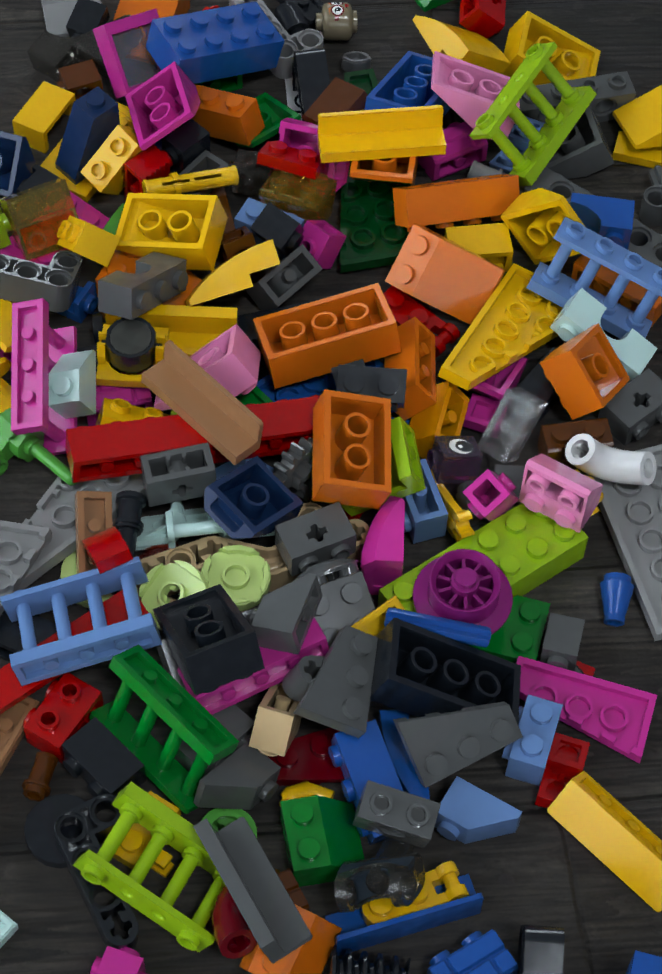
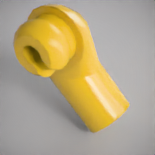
M305 781L285 787L280 794L282 796L280 801L315 795L333 799L335 791Z

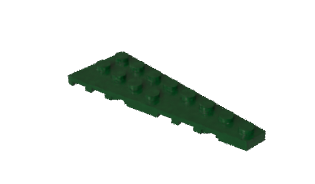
M373 68L344 73V81L365 90L367 95L378 85ZM350 161L347 183L341 187L340 232L347 236L340 249L339 269L341 273L393 265L409 234L407 227L395 225L393 188L408 185L353 180L350 178L352 161Z

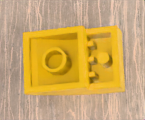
M415 15L412 19L433 54L437 51L503 74L511 64L495 44L475 32L425 16Z
M273 239L257 244L231 257L215 268L193 289L185 300L186 306H193L253 287L250 277L251 273L280 264Z

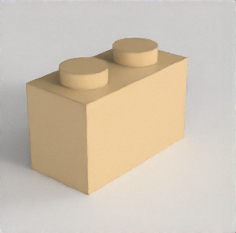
M282 683L270 687L259 704L249 742V747L258 749L261 754L266 756H285L299 730L302 718L293 713L300 702L294 701L287 696Z

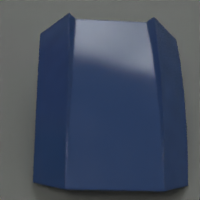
M258 456L211 483L204 490V510L232 539L256 538L274 532L275 525L296 518L304 504L295 493L293 494L266 467V464Z

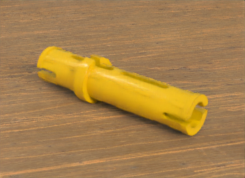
M235 165L180 175L177 172H173L168 177L144 179L142 181L143 193L182 194L224 186H235L239 184V175Z

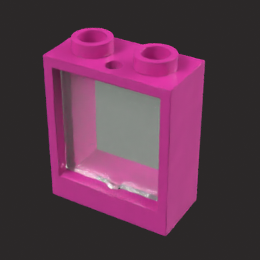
M156 8L92 29L116 99L124 97L161 71L146 49L152 19L159 18Z

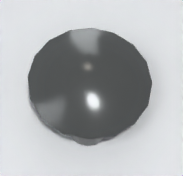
M342 558L323 561L307 568L294 581L312 573L317 574L319 585L327 583V580L330 582L358 572V560Z

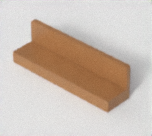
M171 340L167 341L164 348V359L144 371L141 382L233 465H237L260 448L263 431L262 420Z

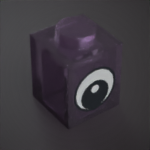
M435 436L432 450H428L427 463L433 472L437 484H461L465 481L476 480L478 477L483 456L474 436Z

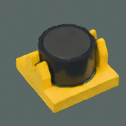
M139 317L133 320L121 318L113 324H103V330L98 333L96 384L100 386L148 388L141 382L142 374L137 375V373L148 369L151 365H155L164 359L165 343L169 341V328L152 327L149 322ZM109 362L112 364L113 367H115L121 372H125L126 374L119 373L118 371L113 369Z

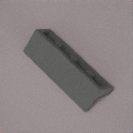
M244 817L238 818L218 832L207 818L193 826L259 947L273 964L312 939L313 936Z

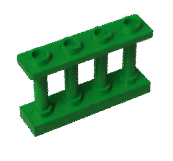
M138 644L113 656L109 668L122 680V683L114 701L93 710L89 719L92 720L96 717L144 764L146 776L183 813L188 814L199 808L193 802L199 781L202 779L208 765L234 752L239 741ZM133 692L147 704L139 723L126 711ZM158 716L172 728L164 747L150 734ZM183 740L197 753L189 772L175 759Z

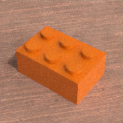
M324 389L313 407L312 501L333 504L340 502L341 505L379 510L392 492L391 399Z

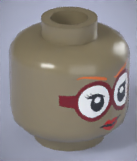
M347 2L324 3L321 13L315 14V28L321 31L324 39L327 41L349 40L353 33H357V10H352L351 4Z

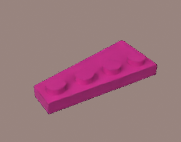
M518 656L516 664L521 665V700L526 702L529 694L563 704L559 718L560 721L640 764L657 699L656 694Z

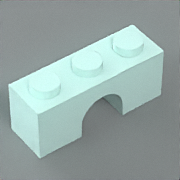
M581 288L566 302L550 328L562 340L567 342L595 324L599 323L601 327V317L607 307ZM633 328L619 340L612 339L605 334L630 378L627 383L643 372L658 349Z

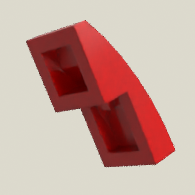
M115 526L82 540L93 564L96 565L100 574L133 560L128 545Z
M555 732L535 805L548 809L568 782L583 772L590 742Z

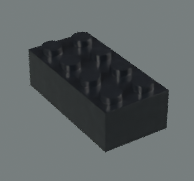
M395 617L376 636L378 641L370 700L415 717H424L425 714L435 712L442 714L461 711L462 708L504 701L510 705L518 724L521 665Z

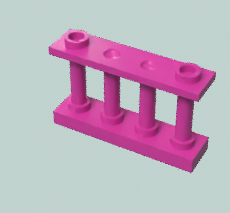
M40 298L12 303L11 431L16 435L41 431L44 433V447L53 455L66 454V429L77 427V417L65 419L49 407V372L63 354L77 352V328L69 326L52 329L49 326V303L45 299Z

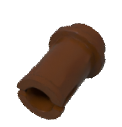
M44 751L36 753L30 775L22 783L23 795L26 798L40 802L50 795L51 788L49 785L59 761L55 755Z

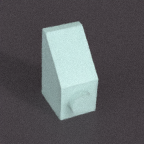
M94 350L63 354L49 372V407L65 419L96 414V352Z

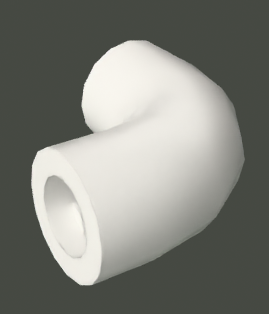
M585 433L572 437L565 448L567 461L582 472L602 480L620 484L650 485L656 476L655 456L649 451H629L612 448Z

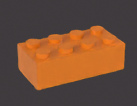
M379 283L253 319L259 348L275 389L331 373V368L337 367L339 364L344 365L361 359L366 363L401 352L397 322Z

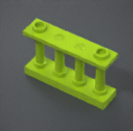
M555 42L537 43L527 50L526 58L486 113L477 119L476 127L469 135L472 140L492 138L513 163V169L509 174L519 176V186H532L597 95L591 86L571 87L551 63L549 58L558 47ZM541 70L562 95L556 109L533 83V80ZM524 93L546 117V123L539 132L516 106ZM507 116L512 119L529 139V146L523 155L500 129Z
M130 782L118 793L111 804L119 810L120 817L97 854L88 849L75 861L73 866L81 871V875L88 882L102 885L177 937L176 940L182 947L191 951L201 952L215 941L214 935L204 928L213 914L217 897L224 888L225 883L193 827L194 825L139 786ZM138 823L150 831L152 838L128 876L110 864V861L132 825ZM170 845L181 853L183 860L159 898L141 884L163 847ZM196 866H200L212 874L214 881L193 918L190 919L175 909L173 905Z

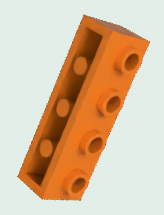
M496 174L394 187L395 225L407 227V232H410L413 224L424 227L435 224V228L454 227L455 221L462 220L465 225L480 224L484 217H491V221H501V214L520 195L519 176Z

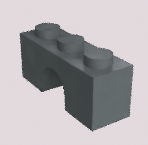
M152 252L136 260V274L117 270L99 279L98 311L133 320L186 290L188 283V274L186 272L187 260Z

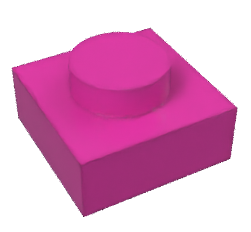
M473 393L468 404L463 427L493 436L502 414L504 403Z

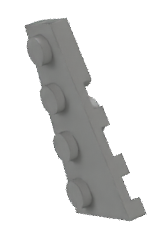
M0 520V597L17 591L50 539V528ZM0 601V616H1V614H2L3 611H4V608H3V606H2V604H1V601Z

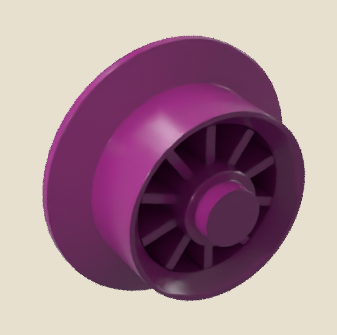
M457 549L434 559L421 570L413 588V603L417 613L490 627L492 634H494L505 624L510 615L513 593L505 574L488 556L471 549Z

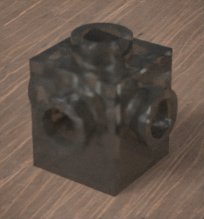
M238 149L235 161H230V166L235 165L239 175V184L232 185L233 193L246 196L252 195L269 198L274 168L256 164L257 151Z

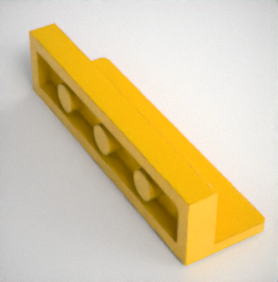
M431 105L318 114V147L321 163L446 154V141L442 128L443 106Z
M160 304L138 317L149 322L152 327L169 328V340L188 356H191L235 324L238 325V308ZM105 313L106 324H113L121 319V317Z
M585 771L581 772L568 782L548 807L547 812L656 912H661L662 840Z

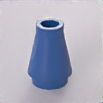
M607 573L604 575L603 581L600 582L604 624L608 626L619 627L625 624V616L635 587L631 583V576L625 573Z

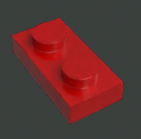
M268 141L259 150L256 164L313 180L325 168V163H321L320 155H317L315 151L292 148L282 141Z

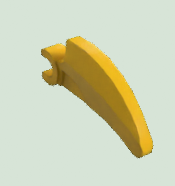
M430 468L448 512L446 528L456 542L465 537L475 535L469 523V520L473 519L471 512L468 509H462L443 484L437 470Z

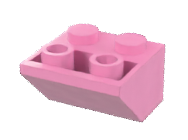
M541 453L528 459L525 464L518 502L524 504L526 508L533 512H540L555 520L561 527L570 528L580 533L599 503L603 484Z

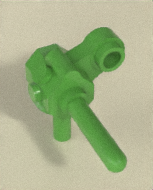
M11 408L0 413V476L7 470L8 460L15 455L26 462L37 458L68 485L73 486L77 484L72 481L70 468L43 447V432L16 435L11 431Z

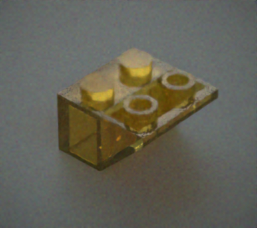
M275 169L260 188L259 198L262 203L268 204L270 202L282 211L293 213L305 219L304 221H327L333 210L337 180L328 178L323 173H320L313 180Z
M57 178L0 198L3 212L12 228L11 233L25 260L29 261L64 248L57 245L59 240L57 238L58 229L64 220H68L69 215L78 218L65 179Z

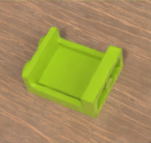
M400 416L391 419L392 492L388 498L390 496L403 498L426 489L414 430ZM341 505L351 516L371 510L370 508Z

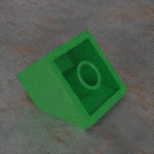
M319 795L280 801V820L289 868L299 887L349 879L357 872L366 869V865L342 872L339 878L337 877V872L342 864L365 862L357 827L352 825L355 816L353 804Z

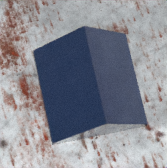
M0 130V195L16 198L17 188L24 179H28L33 174L32 167L36 164V161L25 136Z

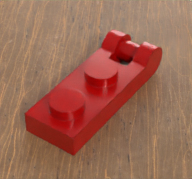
M391 286L383 293L397 322V327L416 317L432 333L438 335L435 336V357L440 356L446 350L448 343L452 344L460 337V331L454 324L444 322L400 289Z

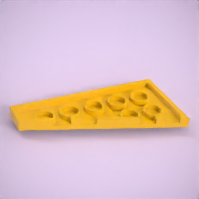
M513 263L441 366L438 377L466 391L472 389L557 337L558 334L550 326L562 310V307L527 289L526 287L534 272Z

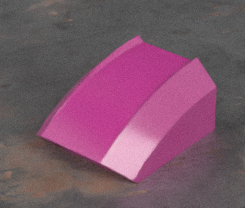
M288 117L280 121L279 141L299 150H313L317 155H320L318 125ZM350 161L325 163L324 170L315 180L273 169L271 181L334 194L347 183Z
M390 496L373 519L365 538L360 567H362L361 571L369 593L372 595H379V589L402 576L405 500L401 497Z

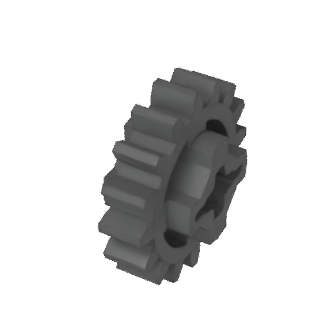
M304 437L300 438L298 444L292 442L290 449L287 452L283 451L281 453L283 459L281 462L274 464L275 468L273 474L304 503H308L309 498L312 496L313 438L311 437L308 440Z

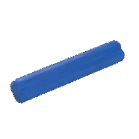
M392 607L388 608L385 614L384 626L395 617L464 644L485 648L491 640V628Z

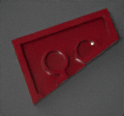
M326 728L294 738L284 757L279 755L274 757L267 756L281 767L276 783L279 786H291L308 781L320 785L321 783L345 780L341 768L334 767L328 752V747L332 746L331 740L334 733L340 731Z

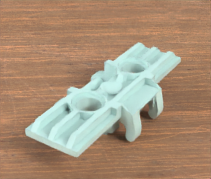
M182 501L170 503L171 509L166 511L165 514L141 517L144 527L141 535L137 537L136 550L164 547L172 549L176 547L175 542L181 537L218 533L224 538H232L209 516L204 508L184 510ZM275 531L264 536H273Z

